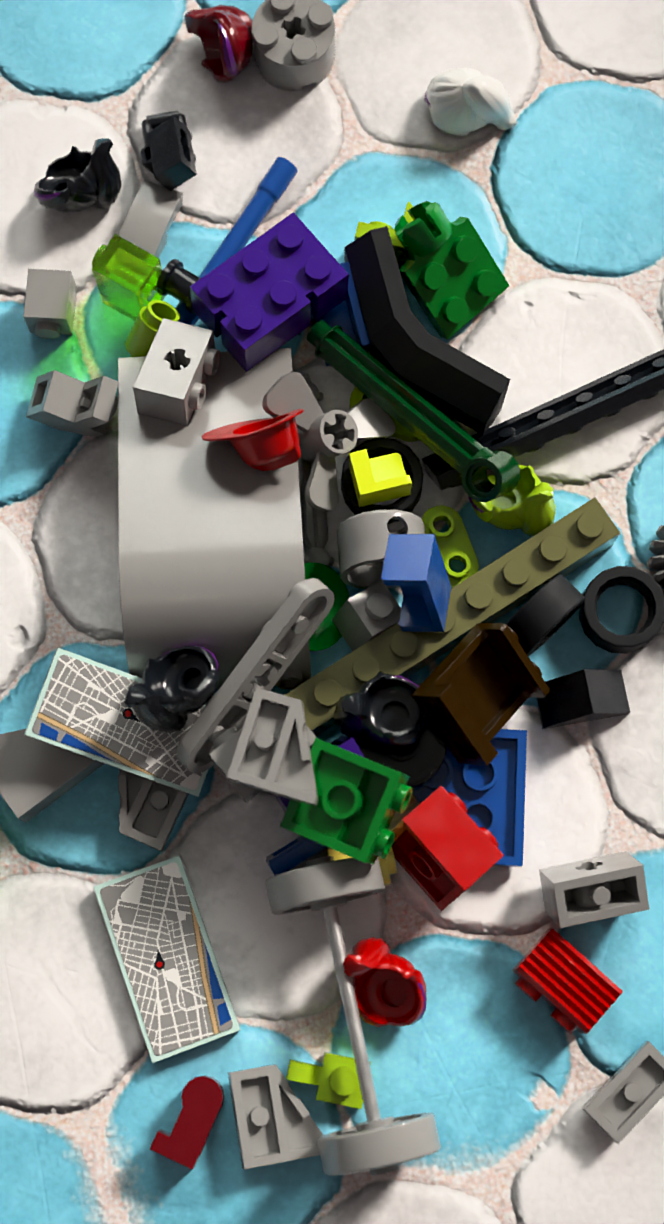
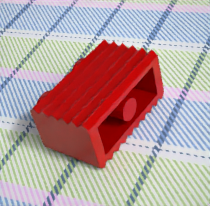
M553 928L546 930L512 970L520 977L515 982V985L534 1002H537L542 997L555 1009L550 1014L551 1018L570 1034L575 1029L583 1034L591 1031L592 1027L623 992Z

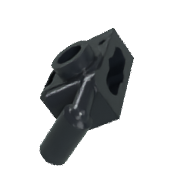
M178 111L148 115L142 121L145 145L141 150L142 165L154 174L157 181L169 191H172L197 175L195 167L196 155L193 152L191 143L192 135L187 128L185 115Z

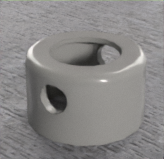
M392 509L363 512L343 521L337 530L339 570L343 583L354 588L367 589L382 581L381 575L389 534H426L422 519L411 512ZM395 519L402 522L404 527L390 533L387 523L389 520ZM377 562L374 566L371 567L365 565L368 563ZM387 586L388 589L400 587V586Z

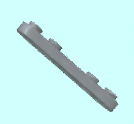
M311 578L301 581L292 587L287 599L273 618L263 626L260 635L217 693L208 700L206 708L191 728L181 736L176 755L178 760L191 773L204 772L215 764L209 755L216 749L212 745L214 740L231 727H235L237 731L243 728L256 687L268 691L272 690L330 612L334 603V593L319 579Z

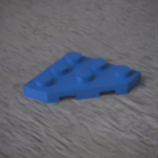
M501 729L490 741L498 755L488 766L458 763L447 747L445 759L439 771L428 782L413 788L412 795L421 803L441 785L448 793L456 794L466 805L467 814L479 827H484L490 831L499 844L498 849L504 856L493 866L522 867L527 730Z

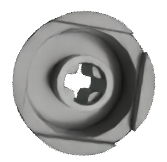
M265 0L259 6L252 21L253 51L260 73L269 84L282 90L298 91L303 90V86L314 82L316 85L328 76L335 60V22L332 8L322 0Z

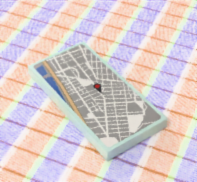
M57 648L24 735L199 797L208 770L201 773H191L178 760L176 752L181 736L191 728L206 708L207 702L195 713L187 714L186 724L180 731L173 733L154 731L139 720L134 708L125 705V698L129 688L138 683L142 684V678Z
M180 855L93 887L152 1063L241 1030Z

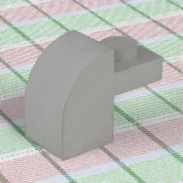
M56 370L50 371L36 378L26 417L67 432L85 436L105 435L108 421L117 410L118 397L115 395L119 381L103 375L88 382H83Z

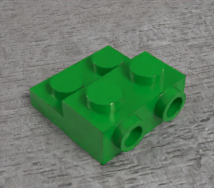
M315 738L311 748V757L318 795L317 806H311L291 799L280 827L361 862L374 865L377 856L384 859L392 847L395 833L388 829L395 812L403 814L410 802L413 788L406 785L410 776Z

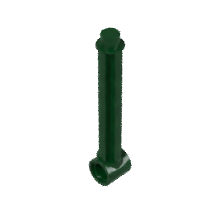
M320 320L310 329L306 339L315 347V356L327 362L459 472L462 477L464 491L470 498L478 502H488L511 492L518 485L520 468L518 462L511 454L505 451L493 452L488 447H483L347 335L340 325L331 327L324 320ZM487 468L491 469L495 475V485L488 479Z

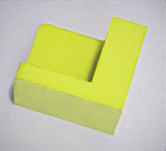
M367 449L349 453V469L359 507L411 495V477L405 473L400 453H392L371 459L368 457Z

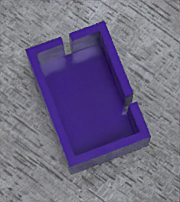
M293 212L190 286L192 309L208 329L213 330L216 338L221 335L222 345L247 372L311 325V301L308 297L312 295V315L317 320L347 299L349 274Z

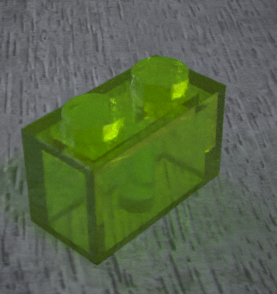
M117 234L113 236L108 245L103 244L100 246L92 260V272L104 304L135 321L142 307L147 306L152 300L163 301L165 296L157 293L156 287L157 280L162 271L159 258Z

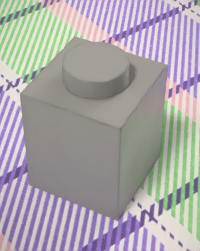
M28 269L23 317L30 333H35L37 336L47 339L59 338L60 334L73 335L77 287L71 271Z
M380 581L348 598L332 621L351 650L354 651L398 623L401 607L387 586L383 584V581Z

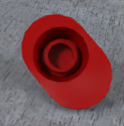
M297 409L277 417L225 425L204 433L201 438L203 441L210 442L230 440L243 462L250 467L261 471L276 470L297 462L301 457L300 439L295 417L301 414L303 409Z

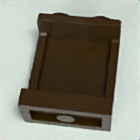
M477 623L411 696L458 763L488 766L498 755V752L490 742L528 698H545L550 689L543 680L539 667L530 660L520 645L519 637L513 629L505 623Z

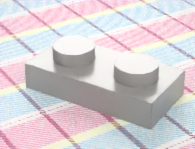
M645 1041L582 1107L615 1143L619 1144L664 1096V1056L649 1041Z

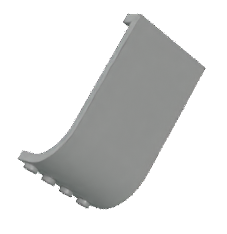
M291 348L277 349L247 372L228 351L220 352L217 372L214 376L209 375L205 383L206 394L204 403L200 410H194L188 426L138 414L133 385L146 356L118 358L119 584L125 651L131 675L142 678L143 671L146 669V662L150 658L156 659L170 650L187 645L202 646L214 653L219 663L217 672L219 680L216 690H219L258 638L263 626L273 618L287 599L292 587L301 581H305L298 461L276 470L261 471L243 462L230 440L210 442L203 441L201 438L204 433L225 425L273 417L264 411L262 406L263 397L281 376L292 372ZM309 640L275 686L281 689H294L311 678Z

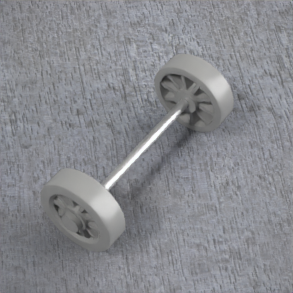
M326 856L306 861L307 867L268 878L265 881L270 910L274 915L310 909L311 911L323 910L367 1118V1121L358 1123L354 1127L319 1137L317 1142L323 1172L328 1176L370 1170L371 1175L384 1174L398 1170V1164L438 1152L441 1144L435 1116L432 1113L381 1118L352 977H348L344 973L343 962L347 954L337 906L345 905L348 903L347 901L380 893L385 889L379 858L377 857L374 865L354 858L334 861L333 856Z

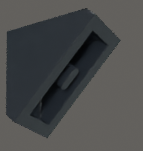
M583 669L545 681L550 692L545 698H536L542 729L630 714L621 670Z

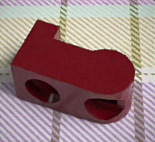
M206 1075L190 1080L183 1089L181 1096L183 1108L172 1132L169 1133L162 1129L157 1131L150 1150L193 1170L224 1102V1089L220 1082L214 1077Z

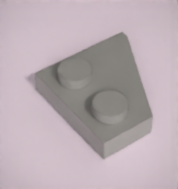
M256 687L226 777L229 781L311 806H317L318 795L304 706L301 700Z
M119 769V832L163 852L189 794Z
M275 1064L228 1072L240 1157L244 1170L320 1155L317 1140L323 1134L311 1118L307 1108L300 1098H297L288 1081Z

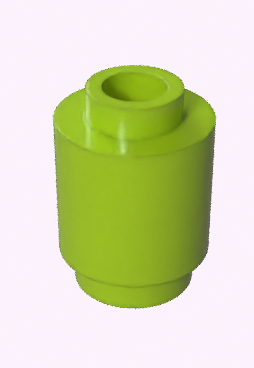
M152 300L147 306L140 309L125 341L126 350L131 357L147 356L163 318L179 322L180 315L176 308L167 302Z

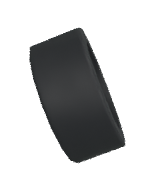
M375 438L366 440L351 450V452L367 449L369 459L392 453H400L406 475H410L412 481L411 495L401 497L395 503L384 506L371 504L359 507L349 469L348 455L343 463L341 490L345 504L353 514L357 515L368 511L392 509L413 512L421 497L424 473L420 459L412 449L396 439ZM391 519L387 524L398 522L399 520Z
M616 566L602 571L587 586L583 594L585 601L579 607V620L584 634L595 646L610 653L627 654L642 649L659 633L664 623V594L662 588L650 574L636 567ZM616 585H627L638 590L645 598L648 606V618L644 626L637 632L629 635H617L608 631L600 623L597 615V601L600 595L606 589Z
M562 574L557 575L532 596L506 625L515 631L519 637L520 645L526 654L530 656L568 621L583 604L585 597Z

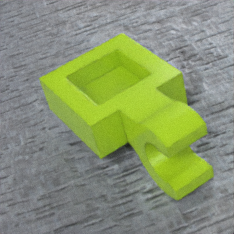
M324 1052L322 1066L290 1059L286 1076L287 1080L318 1085L316 1100L362 1109L363 1099L354 1058Z

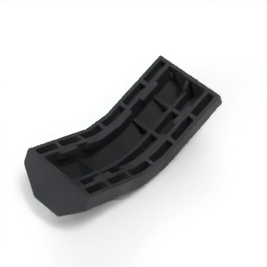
M388 227L368 231L345 246L344 262L349 261L370 342L369 352L438 410L484 435L502 409L510 379L428 333L410 310Z

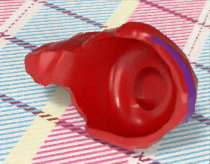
M370 937L362 939L355 944L350 953L345 957L343 966L345 968L344 973L348 977H352L360 1018L365 1023L376 1027H383L389 1024L399 1027L412 1025L422 1019L426 1011L427 1001L426 984L422 973L406 958L392 954L390 946L381 938Z

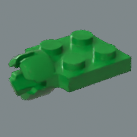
M425 201L408 210L414 221L408 223L402 215L395 223V234L407 251V260L399 270L401 277L439 336L449 339L510 285L469 218L460 216L451 223L438 203Z

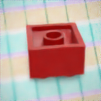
M442 785L406 815L392 830L395 833L392 844L394 858L441 912L504 856L498 849L499 844L493 834L486 828L479 827L467 814L468 811L464 802L456 794L448 793Z

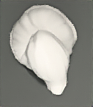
M473 68L447 69L438 73L427 86L424 100L427 102L434 125L441 131L464 137L468 136L469 132L483 128L488 123L496 125L498 130L502 131L513 129L518 123L510 104L509 94L506 92L503 84L491 76H483L478 70Z

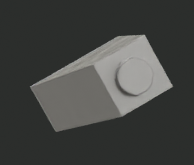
M26 729L0 734V794L17 818L26 823L105 763L24 735Z

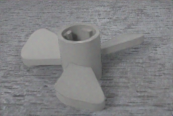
M290 372L281 376L264 395L262 401L264 411L273 417L297 409H303V412L295 417L300 439L301 458L313 463L305 489V497L311 507L324 512L335 510L339 503L335 457L351 451L358 439L386 438L393 435L396 430L395 423L390 415L370 398L361 400L348 412L332 410L323 413L305 378L298 372Z

